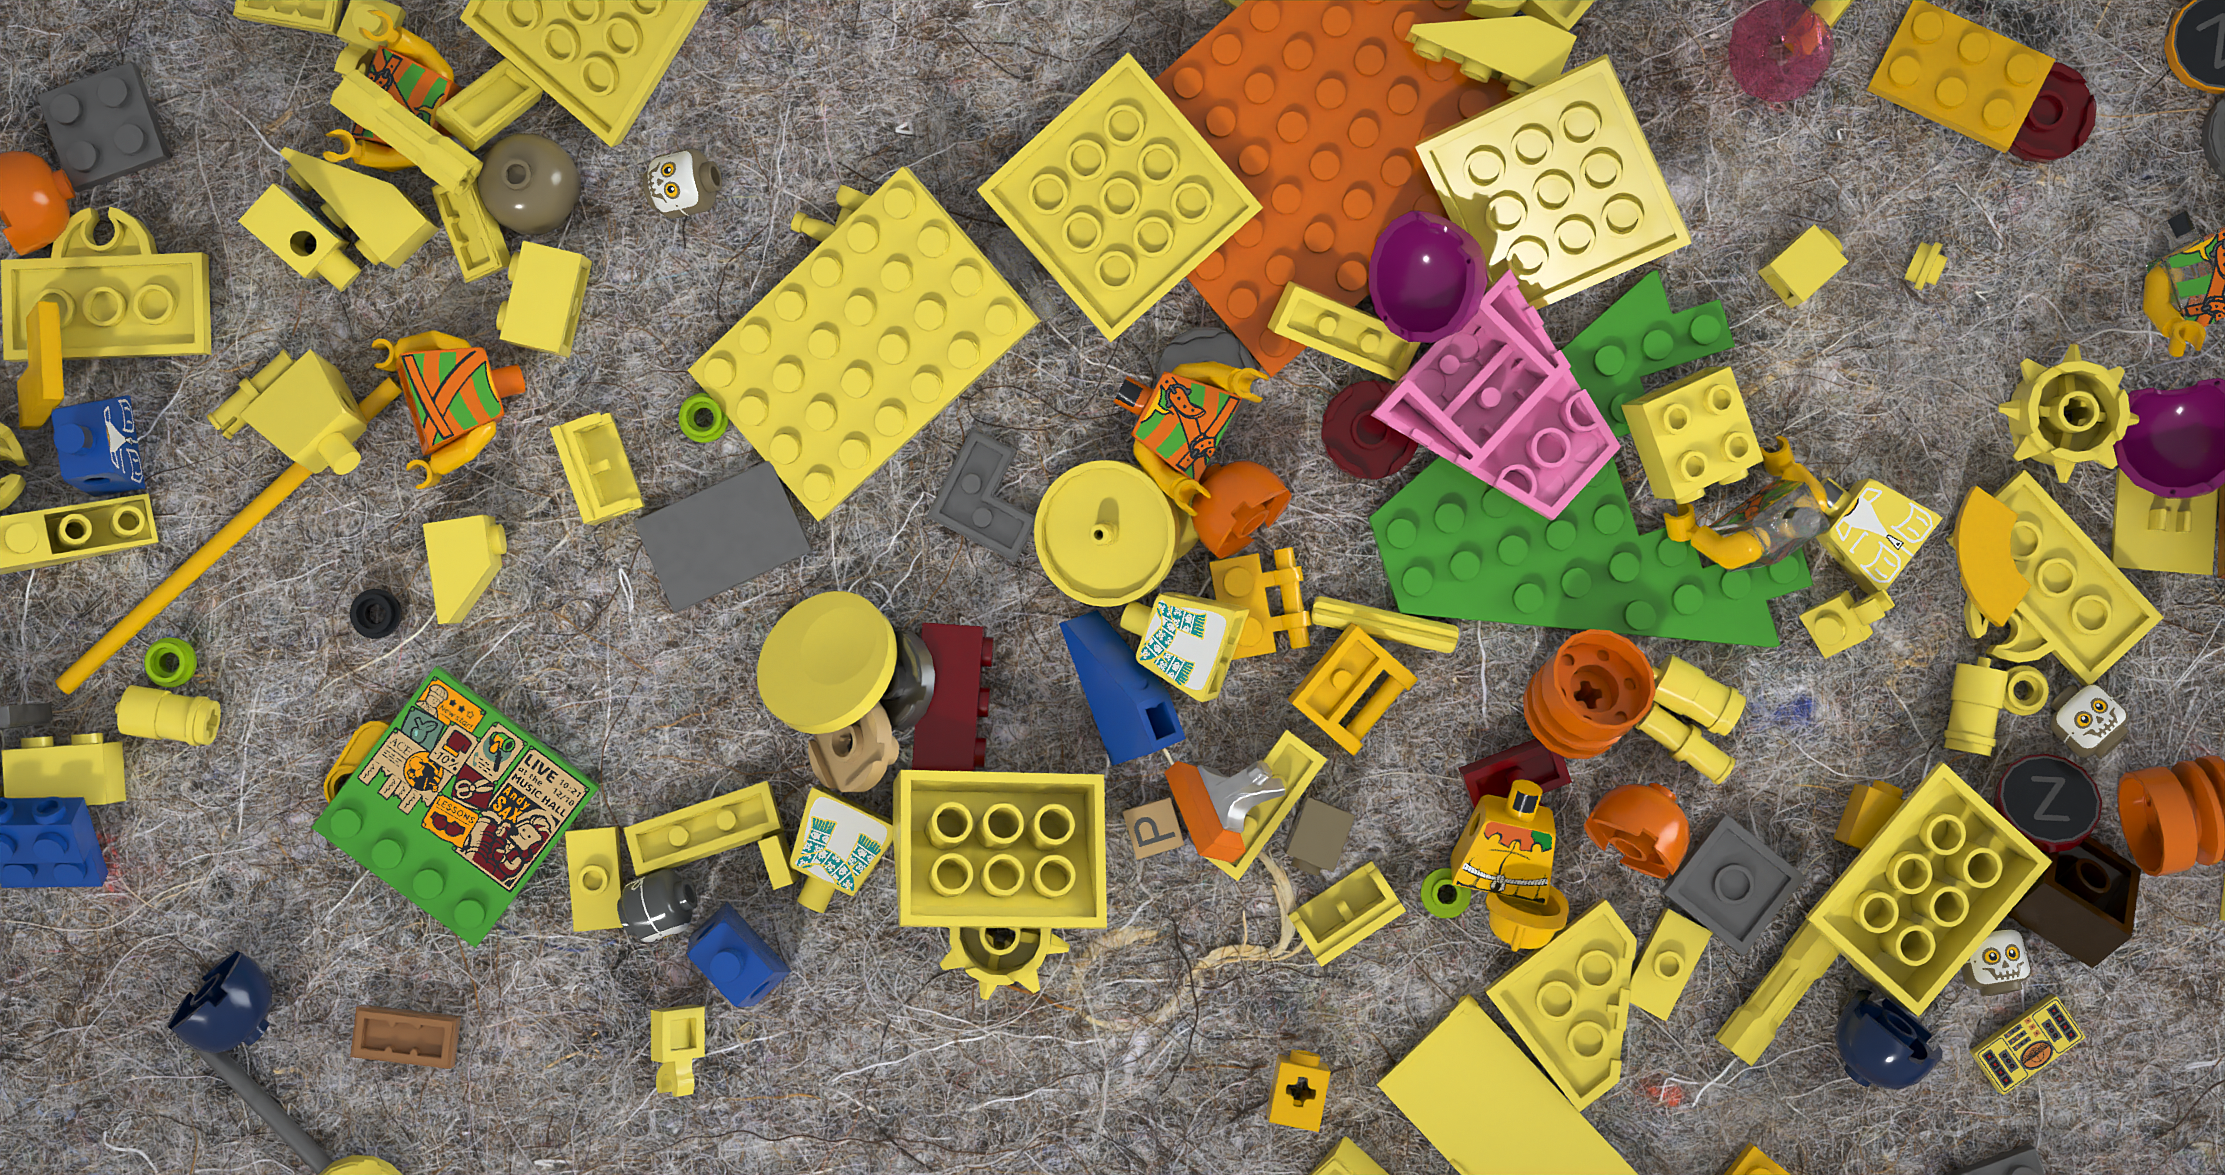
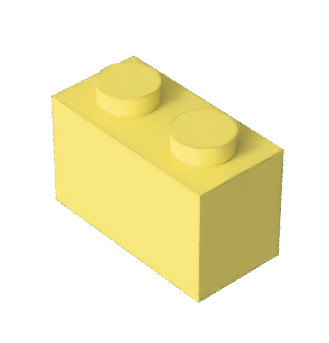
M523 241L520 252H514L509 264L508 279L513 284L509 300H504L498 310L496 327L497 330H501L499 339L511 345L569 358L592 261L582 254Z
M103 733L71 735V745L54 746L53 736L20 738L21 748L1 750L5 798L84 797L87 806L126 801L123 742H104Z

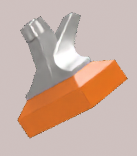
M1262 760L1254 762L1232 777L1223 775L1215 768L1203 765L1196 766L1181 761L1175 762L1164 772L1198 855L1233 863L1246 852L1240 833L1244 831V819L1247 812L1262 802L1285 795V787L1280 778H1272V770Z

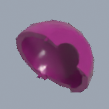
M1410 211L1392 220L1377 239L1369 262V291L1376 313L1390 332L1407 342L1433 343L1461 331L1478 312L1488 282L1486 257L1479 243L1457 224L1430 212Z
M2221 378L2200 380L2195 385L2182 389L2160 390L2153 387L2132 390L2128 394L2130 412L2139 416L2138 424L2127 426L2125 435L2120 441L2115 442L2113 449L2118 467L2136 486L2162 498L2184 499L2210 494L2225 484V380Z

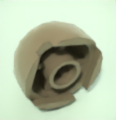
M514 133L497 140L484 153L481 160L483 167L477 177L478 190L484 206L501 226L521 235H543L560 228L567 221L566 217L571 213L574 204L577 206L581 196V176L574 159L557 142L535 133Z

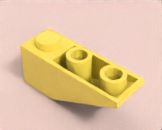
M1532 16L1413 24L1405 40L1415 44L1412 50L1418 55L1435 62H1441L1442 57L1448 58L1461 64L1459 71L1464 75L1485 83L1488 82L1490 77L1508 85L1507 93L1516 96L1561 75L1577 36Z
M287 147L280 151L282 156L291 164L286 170L287 174L305 192L309 193L314 189L326 201L320 207L324 214L340 229L348 225L360 239L354 245L375 266L382 261L398 269L440 230L434 221L405 191L391 183Z
M149 494L0 516V575L54 566L158 543Z

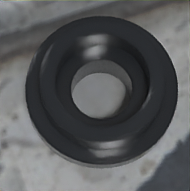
M369 589L360 593L354 599L350 608V620L354 629L362 636L370 639H381L391 635L398 628L402 618V609L399 601L392 593L383 589ZM377 604L382 606L385 611L384 619L380 623H375L370 618V610Z

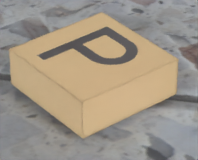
M1170 796L1122 810L1137 860L1185 846Z

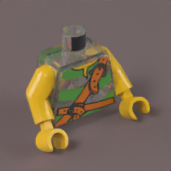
M2187 210L2158 223L2171 250L2147 262L2146 269L2148 274L2145 276L2142 310L2161 334L2170 339L2168 351L2173 357L2183 356L2186 348L2185 341L2191 343L2196 351H2201L2206 336L2204 327L2225 317V225L2200 235Z
M1777 436L1776 441L1779 451L1768 453L1763 447H1760L1767 473L1772 476H1782V479H1776L1709 526H1697L1694 507L1690 503L1676 504L1678 517L1671 516L1667 512L1663 514L1667 534L1672 541L1684 542L1691 539L1692 547L1725 568L1727 572H1736L1774 565L1828 529L1830 526L1829 521L1824 514L1828 508L1827 493L1822 484L1802 463H1795V458L1787 438Z

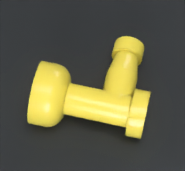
M840 184L836 194V201L842 208L835 225L809 218L807 214L797 211L791 222V230L798 233L804 232L813 239L823 242L870 196Z

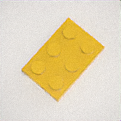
M1913 0L1866 91L2006 154L2056 59L1924 0Z

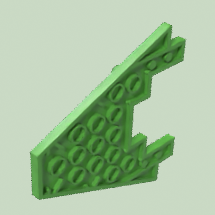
M1655 270L1645 275L1566 344L1561 351L1571 365L1569 370L1582 390L1586 389L1612 433L1618 438L1631 433L1621 405L1645 395L1641 377L1735 347L1720 299L1672 314L1658 270ZM1440 455L1367 518L1397 611L1401 614L1584 631L1589 629L1610 630L1617 634L1774 648L1780 646V642L1766 600L1814 585L1801 547L1777 563L1771 564L1768 559L1761 566L1753 567L1760 559L1771 552L1773 548L1771 547L1763 552L1759 559L1749 563L1742 570L1732 571V569H1725L1717 563L1702 567L1697 550L1691 546V539L1684 542L1672 541L1668 537L1666 527L1639 535L1613 456L1554 520L1547 519ZM1797 538L1786 546V550L1797 544L1799 539Z

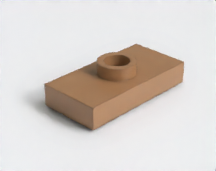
M361 1004L356 1007L350 1057L451 1069L455 1066L461 1016Z

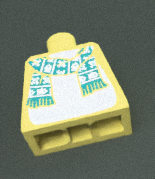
M272 183L238 220V222L304 278L317 279L322 275L342 292L353 283L362 271L342 253L350 242L291 188ZM312 235L316 239L317 245L315 251L309 254L306 252L305 243Z
M1166 592L1159 593L1153 608L1136 601L1129 602L1123 612L1120 626L1127 631L1142 636L1136 653L1138 663L1192 698L1205 702L1216 699L1219 696L1250 609L1184 593Z
M819 784L813 786L808 795L789 864L793 869L808 875L797 902L816 912L824 913L835 889L854 896L893 843V820Z

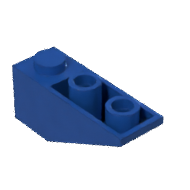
M1098 610L1059 623L1112 766L1154 753L1186 739L1168 690L1149 669L1137 662L1134 651Z

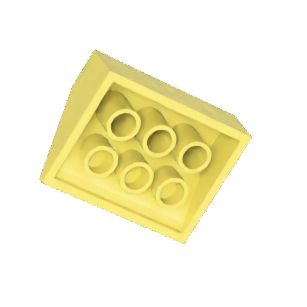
M1939 761L1809 911L1805 918L1858 972L1896 1005L1919 1017L2052 861L1947 765Z
M900 770L893 781V843L899 927L1107 928L1104 774Z

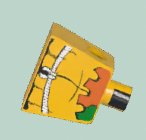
M1519 779L1513 782L1508 799L1489 794L1480 798L1450 857L1452 885L1547 905L1556 830L1553 811L1548 807L1539 806L1543 792L1539 785L1528 780Z

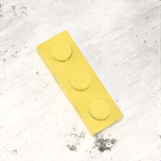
M1288 281L1267 325L1276 334L1396 382L1408 370L1421 343L1407 342L1390 332L1381 318L1292 281Z
M1287 729L1283 731L1262 760L1272 770V778H1280L1285 787V795L1262 802L1247 812L1244 819V831L1240 833L1246 852L1237 860L1230 863L1205 857L1236 881H1239L1327 761L1324 756Z
M768 781L623 828L637 877L660 869H672L784 832L772 785Z

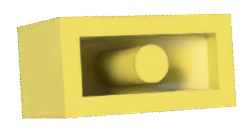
M482 514L423 524L438 624L461 623L503 566L501 554H506L507 552L506 535L501 524L496 525L494 516Z

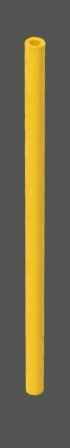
M389 376L358 404L367 423L403 392L402 387L392 377ZM294 462L55 680L56 685L68 695L75 691L310 477L313 472Z

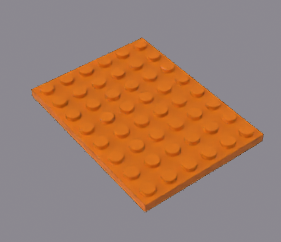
M1245 0L1153 80L1264 207L1185 278L1235 337L1248 349L1252 357L1270 378L1308 347L1276 334L1267 327L1288 281L1355 307L1370 294L1369 262L1377 239L1392 220L1410 211H1423L1451 221L1415 148L1417 141L1514 96L1507 93V84L1491 77L1487 83L1472 79L1459 71L1461 64L1448 58L1442 57L1441 62H1435L1418 55L1412 50L1415 44L1405 40L1413 24L1485 19L1465 12L1471 0Z

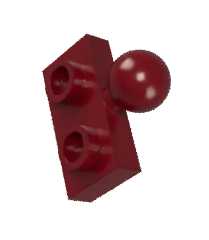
M1537 738L1458 768L1473 812L1482 796L1489 794L1508 799L1515 780L1523 779L1536 783L1542 788V794L1572 783L1564 757L1548 750ZM1539 802V806L1546 807L1542 802Z

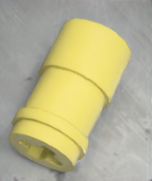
M1669 654L1658 668L1654 665L1651 667L1654 672L1656 691L1653 701L1678 715L1683 714L1706 726V730L1711 733L1717 732L1722 736L1729 734L1739 720L1746 704V697L1741 695L1736 688L1732 686L1727 687L1706 676L1705 672L1673 654Z
M1978 657L1977 666L1957 663L1950 700H1953L1947 730H1944L1943 734L1945 738L1944 748L1991 757L1992 747L1996 745L1994 736L1999 709L2003 708L2009 672L1990 668L1991 659Z
M137 685L128 686L122 695L121 701L115 707L117 725L121 734L156 740L165 738L184 741L192 746L210 745L217 735L221 717L220 704L218 701L210 700L208 697L197 696L195 698L172 694L168 690Z

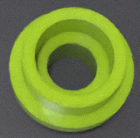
M697 393L690 396L680 408L679 425L683 433L696 442L710 443L716 441L724 435L729 426L730 419L722 411L719 404L707 393ZM703 409H709L713 413V422L710 426L702 428L697 423V414Z
M167 637L157 640L149 647L145 655L144 666L148 677L157 685L168 688L184 685L193 677L197 667V657L189 643L180 638ZM171 653H174L179 658V666L174 672L170 671L166 666V659Z
M1444 867L1433 870L1424 878L1420 888V897L1424 907L1431 914L1447 919L1456 917L1465 911L1471 900V889L1452 885L1455 889L1454 898L1447 903L1439 901L1437 896L1439 888L1445 884L1452 885L1451 868Z

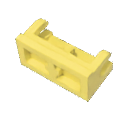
M600 412L550 428L584 524L595 526L645 507L612 413L609 412L601 415Z
M1369 860L1287 915L1322 967L1406 912V910L1379 869Z

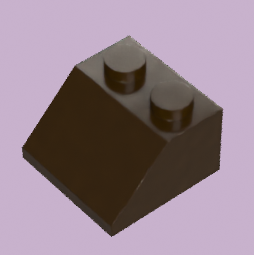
M2089 836L2080 845L2071 850L2051 853L2041 851L2052 863L2007 916L2017 921L2022 927L2030 929L2054 944L2067 955L2073 956L2093 969L2132 938L2141 868Z

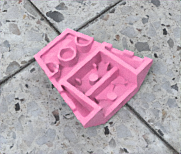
M1508 269L1484 292L1478 312L1461 331L1434 342L1392 386L1371 416L1547 519L1554 520L1621 448V445L1586 389L1582 390L1569 370L1571 365L1562 351H1557L1542 327L1544 322L1534 306H1529L1517 287L1519 282L1511 269Z

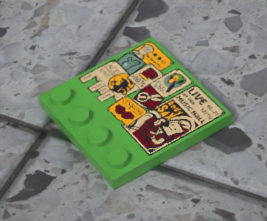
M438 665L431 671L311 828L476 948L601 785Z

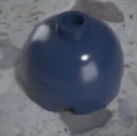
M234 951L223 958L201 978L206 983L195 995L189 992L168 1022V1028L176 1033V1036L184 1043L196 1050L208 1053L230 1051L241 1042L251 1046L264 1034L270 1024L264 1018L272 1005V989L268 978L249 956L244 955L242 952Z
M1858 990L1840 1015L1835 1033L1838 1051L1847 1063L1844 1066L1845 1072L1855 1082L1864 1087L1874 1084L1883 1089L1899 1090L1919 1083L1942 1059L1943 1051L1939 1046L1932 1051L1927 1044L1932 1034L1902 1007L1896 1005L1888 998L1882 1001L1883 1007H1881L1877 1003L1868 1000L1873 993L1872 991Z

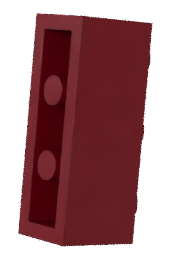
M922 622L921 639L932 655L935 682L934 693L928 710L915 725L912 770L975 772L976 767L985 768L987 738L978 737L979 717L988 718L990 688L981 687L983 667H992L994 637H985L986 627Z

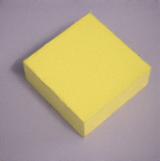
M784 832L758 841L773 890L796 882L799 876L797 870L789 866L792 855Z

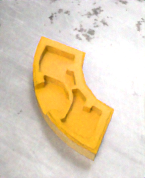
M1972 486L1959 509L1953 536V546H1956L1957 563L1961 575L1959 578L1969 599L1980 613L1996 627H2003L2032 586L2018 572L2011 555V531L2019 514L1978 486Z

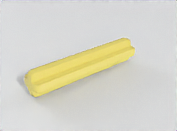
M1324 596L1315 598L1310 615L1312 623L1345 631L1352 622L1371 637L1444 653H1452L1455 650L1459 637V628L1456 625Z

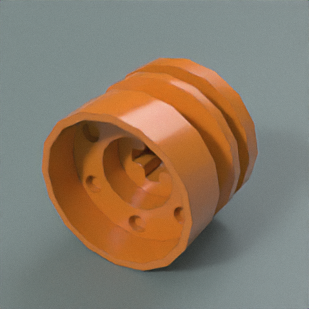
M1589 629L1574 634L1529 679L1523 695L1524 717L1533 735L1548 750L1571 759H1589L1605 753L1650 710L1656 693L1654 672L1644 653L1629 639L1610 630Z
M2215 755L2197 757L2194 761H2178L2171 768V771L2164 766H2154L2125 772L2119 779L2117 803L2122 831L2132 856L2147 875L2158 877L2186 871L2195 864V860L2199 864L2206 866L2215 865L2220 860L2225 861V761Z

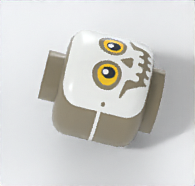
M696 148L684 149L654 157L648 171L644 173L642 181L648 204L652 209L659 210L662 215L669 219L711 210L716 202L717 191H720L722 188V176L719 167L714 161H708L704 153Z
M2072 684L2061 692L2050 705L2056 711L2050 721L2052 732L2081 758H2088L2096 755L2099 759L2104 758L2130 733L2125 727L2129 719L2128 712L2098 684H2090L2080 690Z
M2000 922L1961 967L1966 986L1971 989H1979L1981 997L2022 990L2021 982L2031 975V965L2022 933L2016 929H2002Z

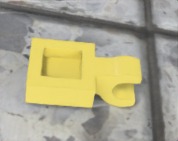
M350 0L336 35L341 41L348 43V46L338 56L334 71L342 74V78L355 69L367 76L374 53L376 54L378 46L381 45L388 48L387 41H371L365 39L360 34L359 27L370 31L373 35L379 34L383 27L380 18L367 11L380 10L385 12L392 19L393 28L402 26L406 16V12L402 7L384 0Z
M1885 588L1857 602H1854L1848 590H1845L1806 609L1799 617L1826 659L1867 640L1873 634L1869 624L1885 616L1884 612L1892 609L1895 604Z
M691 1004L651 1010V1061L663 1063L656 1075L657 1092H672L674 1097L691 1095L694 1092L695 1086L692 1059L705 1057V1006Z

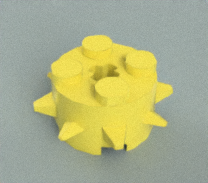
M2070 344L2060 364L2044 367L2028 358L2020 362L2024 379L2017 384L2011 401L2001 403L1998 406V412L2008 416L2012 442L2016 447L2012 455L2016 461H2021L2031 457L2034 461L2055 466L2059 483L2068 482L2076 463L2093 460L2108 469H2113L2118 465L2113 445L2116 441H2120L2123 438L2127 426L2138 424L2139 416L2130 412L2128 395L2125 389L2120 390L2118 387L2125 373L2124 369L2118 366L2107 370L2102 365L2082 360L2079 347L2076 344ZM2064 411H2072V421L2068 422L2066 420Z
M948 927L950 929L949 942L952 949L939 964L943 970L964 967L969 976L979 980L980 998L985 1000L989 999L997 985H1010L1015 983V981L1021 983L1034 994L1040 990L1037 969L1042 965L1046 954L1068 952L1070 944L1053 934L1052 928H1009L1015 931V937L1007 935L1005 942H998L995 940V932L988 928Z

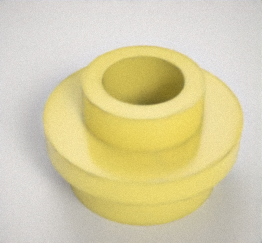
M1924 242L1920 243L1904 278L1916 283L1915 289L1922 291L1926 282L1932 285L1937 284L1948 260V257L1940 255L1943 244L1935 242L1932 246Z
M2026 665L2013 666L2007 669L2006 672H2009L2003 708L2012 714L2022 716L2038 712L2045 705L2049 695V687L2045 676L2036 668ZM2019 681H2023L2028 689L2027 695L2021 700L2014 694V687Z

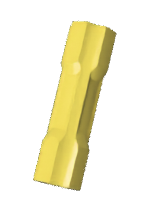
M357 69L344 76L340 85L333 91L330 104L358 125L373 132L420 167L423 173L457 198L465 193L479 176L483 167V163L449 137L441 135L394 100L391 94Z
M1805 919L1784 946L1781 957L1746 1002L1736 1008L1714 1038L1752 1067L1775 1038L1776 1030L1812 983L1823 976L1840 952Z

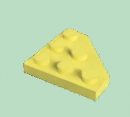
M1603 897L1567 924L1562 930L1554 934L1546 946L1532 951L1483 989L1578 1112L1585 1109L1620 1080L1622 1064L1620 1056L1623 1033L1626 1031L1632 961L1635 960L1637 945L1635 936Z

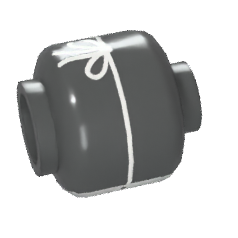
M660 869L633 879L625 885L622 897L617 903L619 919L628 934L636 935L644 942H655L688 928L692 921V909L697 907V895L689 880H682L678 874L670 869Z

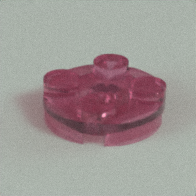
M1770 0L1755 6L1745 16L1735 22L1729 42V64L1735 80L1741 85L1742 90L1746 94L1769 102L1794 101L1811 93L1818 86L1816 84L1823 78L1825 71L1829 70L1834 56V40L1827 21L1811 7L1795 0ZM1780 36L1783 43H1792L1794 47L1793 55H1786L1789 61L1782 66H1778L1777 60L1769 58L1768 54L1769 46H1774L1772 41Z

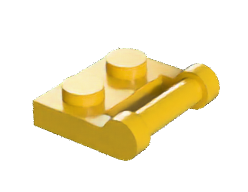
M1351 622L1287 700L1347 752L1355 756L1363 747L1360 741L1404 689L1410 691L1418 681V678L1362 629ZM1384 670L1389 675L1346 728L1342 727L1339 724L1340 720L1381 671Z

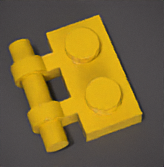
M1293 547L1273 550L1277 570L1262 573L1259 553L1209 562L1215 600L1250 609L1232 660L1277 652L1273 632L1288 630L1291 649L1311 646L1307 626L1312 625L1310 610L1304 611L1299 584L1300 581H1304L1301 566L1296 567ZM1279 585L1285 615L1270 617L1265 588Z

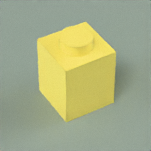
M1814 224L1800 232L1757 272L1791 309L1805 302L1849 261L1841 254L1843 247L1840 241L1830 231L1826 229L1820 230Z

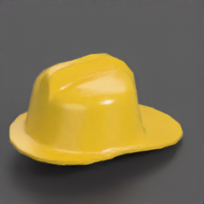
M1550 885L1547 905L1488 893L1485 900L1486 908L1489 910L1490 929L1496 937L1510 944L1511 951L1517 952L1520 948L1538 949L1546 946L1553 938L1555 932L1562 930L1566 925L1569 911L1568 900L1561 891Z

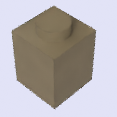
M1304 794L1283 848L1287 855L1293 857L1290 865L1315 876H1319L1321 868L1334 873L1356 815Z

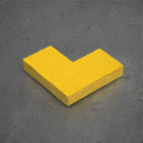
M38 301L26 317L29 366L17 381L19 430H39L50 417L52 409L57 408L64 399L60 315L57 302Z

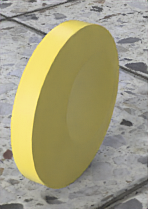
M1098 460L1086 462L1069 469L1048 488L1036 513L1034 541L1039 561L1045 573L1062 592L1085 604L1112 607L1133 602L1146 596L1166 578L1178 553L1180 524L1172 498L1165 494L1142 468L1124 461Z
M831 591L817 594L800 602L776 623L767 636L760 652L757 666V684L764 704L772 714L786 725L803 733H830L853 724L877 704L892 679L897 660V642L894 630L886 616L870 601L858 594L845 591Z

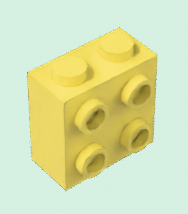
M1731 366L1706 367L1621 405L1654 498L1673 499L1676 504L1692 502L1706 494L1704 487L1719 482L1720 485H1726L1739 481L1749 475L1747 468L1764 461Z

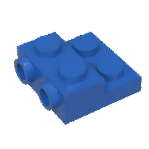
M0 797V884L2 888L103 886L108 870L84 797Z

